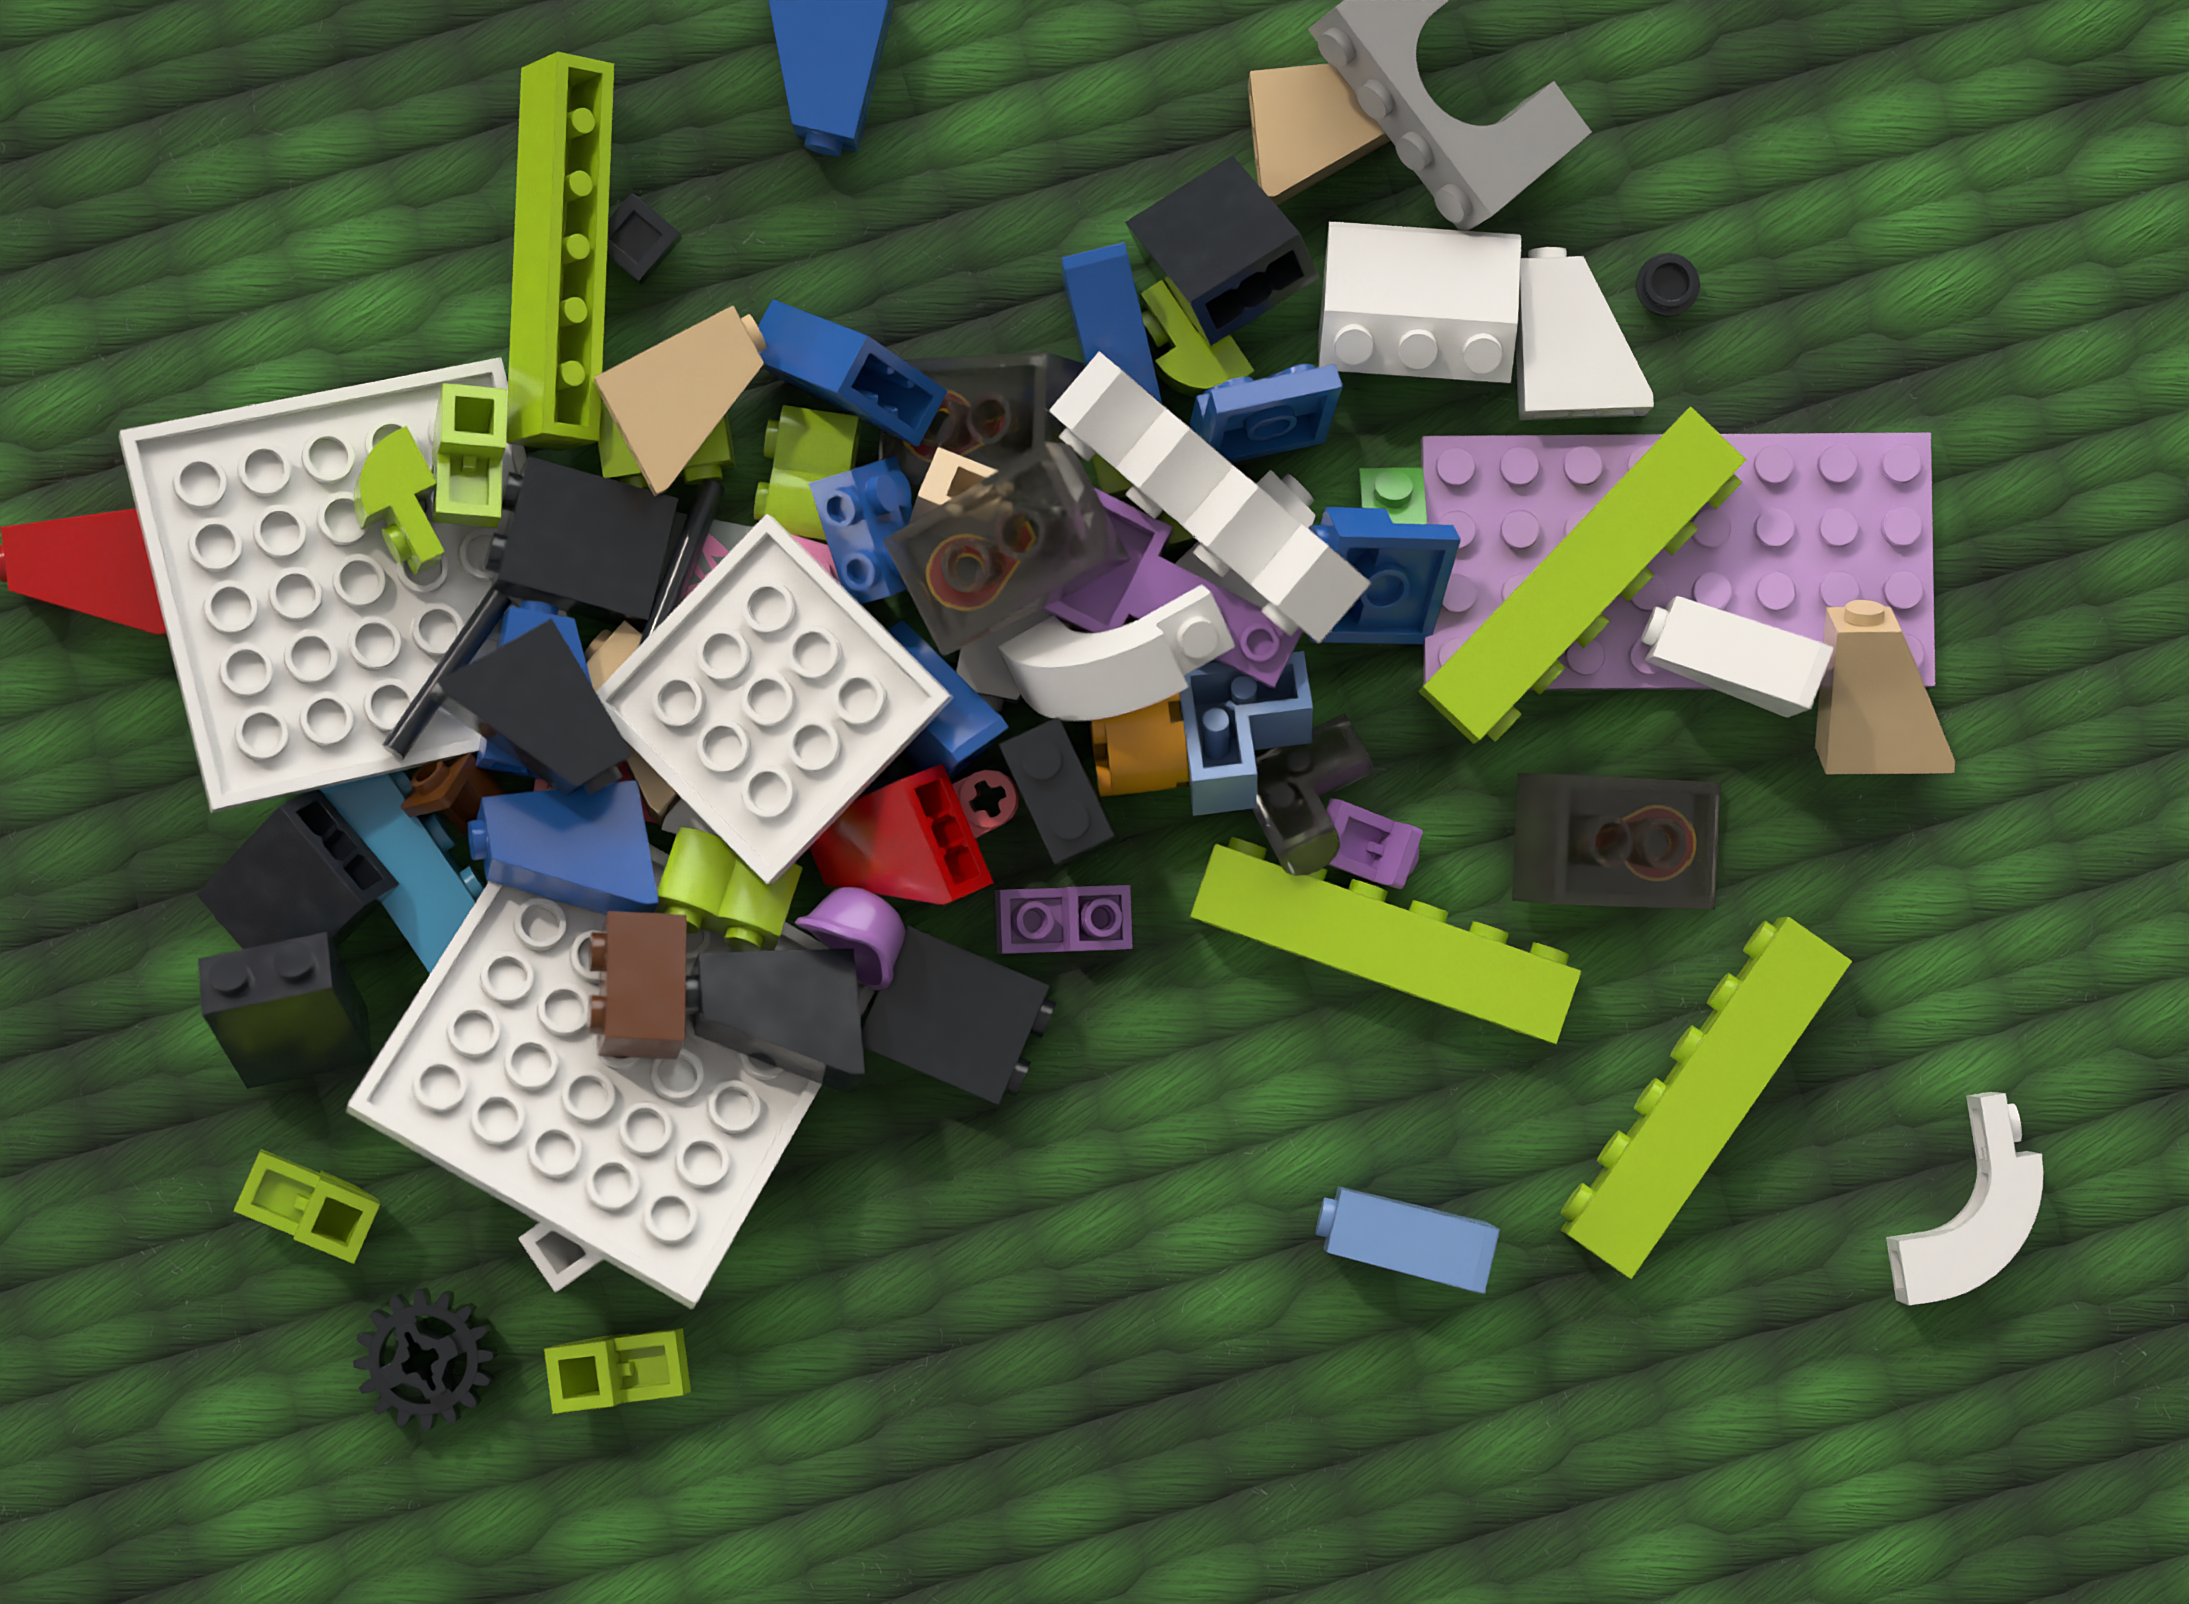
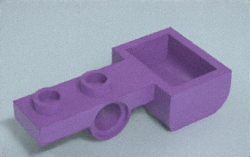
M1085 483L1027 597L1028 603L1050 616L1054 615L1058 620L1083 633H1100L1125 626L1130 617L1139 620L1196 587L1203 585L1212 593L1235 644L1234 648L1214 658V660L1274 689L1303 629L1299 627L1290 636L1261 611L1263 608L1161 558L1173 534L1172 526L1154 519L1150 515Z

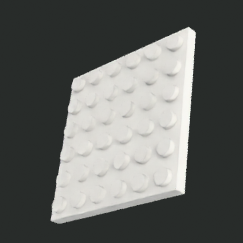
M501 357L119 431L120 445L211 813L416 768L440 759L446 761L468 753L472 755L478 754L481 735L441 707L437 710L404 760L389 753L382 747V744L490 589L494 572L484 570L486 554L493 533L504 535L510 511L501 509V519L498 528L434 523L432 492L429 498L420 501L419 504L445 552L438 565L414 576L407 561L399 564L390 553L382 535V529L388 526L385 519L362 530L360 529L354 510V489L364 462L374 446L388 434L406 425L431 470L436 411L442 383L507 389L508 400V381ZM506 443V450L502 459V492L509 471L519 474L527 460L524 446ZM507 596L512 601L510 606L520 608V602L525 601ZM559 610V616L567 617L565 611ZM501 619L471 663L496 649Z
M649 844L656 890H658L670 855ZM489 881L352 1097L346 1112L693 1309L822 1084L696 1036L693 1014H685V1041L677 1059L598 1056L599 1035L587 1033V1010L589 996L599 995L600 972L589 971L588 956L591 932L601 933L606 915ZM785 922L774 951L829 948ZM700 929L696 934L686 933V975H690L699 953L739 951L727 946L724 943V937L714 931ZM856 977L861 1017L876 990L865 986Z

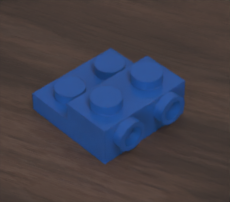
M1300 364L1275 373L1266 379L1253 381L1249 377H1238L1213 386L1202 395L1196 396L1190 420L1191 430L1230 463L1325 443L1343 387L1336 364L1318 368L1311 364Z
M897 456L809 483L840 584L860 604L891 596L928 580L927 570L930 560V549L927 540L921 533L917 536L906 531L913 511L911 488L906 476L901 472Z
M1325 507L1321 525H1310L1308 530L1328 545L1371 584L1321 642L1425 644V638L1434 633L1461 541L1454 525L1393 523L1387 510L1381 508ZM1307 634L1311 642H1317Z

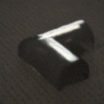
M1345 713L1313 728L1312 743L1271 748L1255 756L1257 808H1252L1251 811L1281 867L1288 874L1300 876L1317 872L1336 857L1340 849V838L1320 798L1374 773L1371 759Z

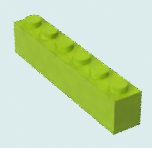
M562 52L553 53L521 68L506 443L556 451H566L600 441L601 396L593 382L594 377L602 374L614 85V63Z
M1690 406L1418 692L1473 744L1478 742L1485 734L1493 741L1498 740L1520 717L1521 713L1513 706L1530 687L1540 695L1566 668L1558 660L1560 655L1574 641L1584 649L1610 622L1601 612L1618 595L1628 603L1654 576L1646 565L1663 548L1673 556L1698 530V527L1690 519L1701 507L1708 502L1716 510L1741 485L1742 481L1734 473L1747 459Z
M1231 837L1228 847L1219 844L1214 845L1189 918L1532 1038L1557 1044L1581 974L1580 970L1566 966L1570 954L1533 942L1530 953L1506 945L1509 933L1475 921L1472 922L1469 932L1445 924L1449 912L1419 901L1412 900L1409 911L1385 903L1387 890L1362 881L1352 879L1349 889L1333 885L1324 881L1328 870L1295 858H1291L1288 869L1264 861L1267 852L1266 848L1238 838Z
M1790 917L1777 918L1773 925L1765 920L1755 930L1743 949V952L1749 955L1750 958L1737 977L1727 973L1718 983L1707 1001V1005L1714 1009L1700 1030L1691 1025L1681 1036L1670 1054V1057L1675 1059L1677 1063L1664 1082L1654 1078L1648 1084L1634 1106V1110L1641 1114L1627 1135L1618 1130L1611 1137L1597 1159V1162L1604 1166L1590 1188L1581 1183L1561 1210L1560 1214L1568 1220L1560 1231L1630 1279L1633 1278L1852 962Z

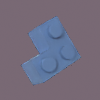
M1304 651L1292 652L1274 689L1218 661L1205 663L1184 675L1188 687L1180 691L1181 700H1179L1181 718L1184 722L1189 770L1188 784L1193 816L1257 808V769L1254 750L1312 743L1313 706Z

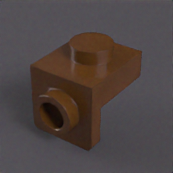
M471 753L446 761L440 759L420 767L412 777L411 785L413 787L402 803L401 809L408 817L441 810L464 835L468 834V822L477 820L483 797L507 795V793L499 786L497 779L490 772L476 767L477 760Z

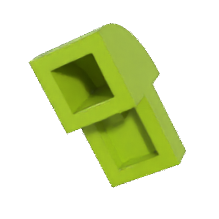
M1163 280L1141 293L1140 306L1144 311L1141 314L1146 335L1157 349L1165 343L1170 349L1169 352L1155 360L1154 366L1155 373L1165 384L1179 393L1196 398V396L1202 395L1209 388L1238 377L1253 379L1255 371L1231 335L1229 334L1210 346L1201 333L1196 331Z
M442 383L436 411L431 472L437 481L433 491L434 523L498 528L501 519L502 459L506 450L507 389Z
M406 425L380 440L369 453L356 481L354 510L361 530L385 519L388 526L382 529V535L390 553L399 564L407 561L415 576L438 565L445 551L419 504L420 501L431 496L437 481Z
M260 1149L234 1207V1212L294 1236L296 1241L354 1264L378 1211L380 1201L361 1188L322 1170L320 1173Z
M683 1328L603 1336L564 1343L544 1349L553 1414L611 1407L625 1402L682 1396L691 1392Z

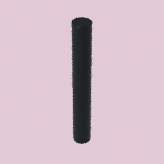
M703 479L699 484L638 647L683 602L725 488L715 481Z
M494 588L488 590L383 742L382 747L389 753L404 760L440 708L429 692L438 681L471 663L512 603L505 594Z

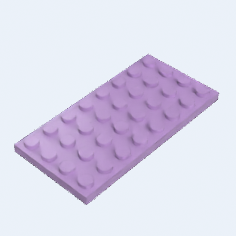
M1931 433L1720 434L1747 459L1734 473L1742 481L1741 485L1716 510L1708 502L1701 507L1690 519L1698 527V530L1673 556L1663 548L1646 565L1654 576L1628 603L1618 595L1601 612L1610 622L1584 649L1574 641L1560 655L1558 660L1566 668L1545 690L1713 689L1645 662L1650 645L1641 642V638L1648 619L1655 606L1665 609L1667 602L1676 596L1823 643L1826 607H1845L1848 602L1854 600L1878 602L1884 607H1891L1904 634L1925 688L1934 687L1935 641ZM1663 434L1422 437L1421 468H1423L1427 524L1454 525L1461 539L1434 633L1431 636L1425 637V644H1423L1424 685Z

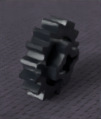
M428 1287L416 1290L413 1305H410L402 1293L391 1297L390 1303L393 1314L390 1315L381 1309L374 1310L369 1317L378 1328L377 1331H364L359 1333L356 1339L360 1344L369 1348L368 1355L353 1361L354 1368L369 1370L371 1376L369 1380L359 1387L361 1394L377 1390L382 1397L377 1402L374 1411L381 1414L392 1406L399 1410L397 1425L400 1427L409 1424L414 1415H420L423 1430H430L435 1427L439 1412L442 1413L443 1417L450 1424L461 1419L458 1402L472 1409L478 1406L482 1400L473 1387L475 1385L488 1386L493 1383L495 1377L488 1371L481 1369L482 1362L498 1356L497 1349L482 1347L480 1338L486 1336L492 1330L490 1324H481L474 1327L469 1320L474 1315L477 1307L470 1303L458 1311L452 1308L454 1292L449 1290L443 1292L436 1303L431 1301ZM421 1316L439 1318L450 1324L456 1331L446 1334L432 1329L426 1318L422 1319ZM396 1329L394 1334L399 1345L393 1362L385 1365V1348L390 1335ZM420 1347L423 1350L434 1348L437 1351L439 1359L431 1365V1369L428 1366L417 1369L414 1365L412 1358L420 1353ZM466 1352V1371L461 1383L455 1388L456 1381L452 1371L458 1355ZM404 1383L419 1388L425 1399L430 1401L411 1398L402 1393L396 1386Z

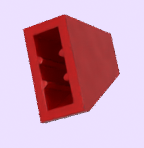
M136 508L0 527L2 544H0V580L3 583L7 582L9 591L168 639Z
M943 763L853 801L809 847L825 885L840 888L856 887L871 893L944 905L994 883Z

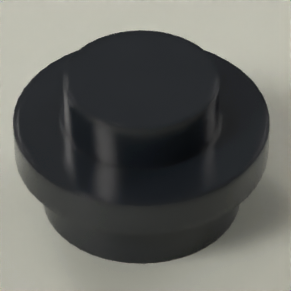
M1675 253L1658 254L1647 260L1639 270L1635 284L1636 294L1643 307L1652 314L1661 317H1674L1687 311L1697 299L1700 290L1699 275L1694 265L1685 257Z

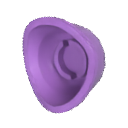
M839 888L827 895L808 916L798 917L795 924L807 929L829 949L854 948L856 977L865 986L876 991L888 988L893 980V968L903 945L906 930L899 914L885 900L861 888Z

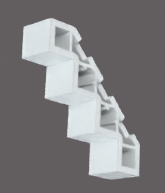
M1098 352L1049 410L1066 426V429L1059 436L1066 444L1088 462L1097 452L1134 484L1126 495L1154 519L1164 510L1201 542L1193 553L1222 578L1232 568L1269 600L1261 611L1288 635L1292 636L1300 627L1320 643L1371 584L1328 545L1303 526L1102 353Z

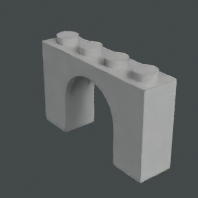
M1343 0L1310 26L1308 31L1317 41L1319 50L1325 60L1339 70L1357 94L1361 108L1378 122L1396 146V151L1401 161L1417 174L1433 195L1440 213L1446 219L1453 222L1458 230L1468 231L1493 216L1592 133L1554 81L1521 102L1494 125L1477 126L1456 120L1445 113L1431 99L1419 76L1416 61L1417 41L1423 25L1436 10L1449 0Z

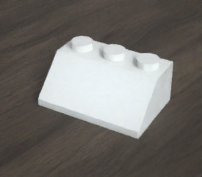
M1329 221L1318 334L1319 367L1336 364L1337 371L1511 383L1518 326L1521 235Z

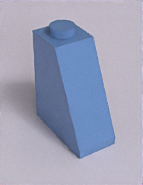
M1338 1186L1335 1200L1323 1198L1315 1235L1326 1237L1323 1249L1327 1253L1485 1294L1499 1229L1485 1221Z

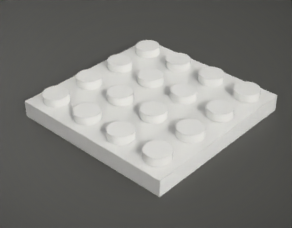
M768 514L752 528L596 691L622 737L767 884H774L954 698L774 517Z

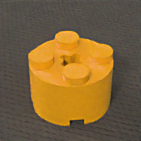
M1180 692L1141 709L1112 717L1090 720L1091 743L1099 797L1189 786L1186 738L1179 700H1181Z

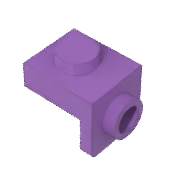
M1330 798L1309 858L1367 881L1402 889L1407 877L1417 865L1419 858L1418 845L1423 831L1415 826L1393 821L1345 801Z

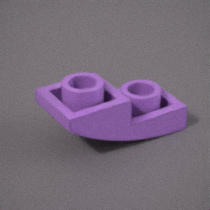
M1130 885L995 890L997 954L1133 949Z

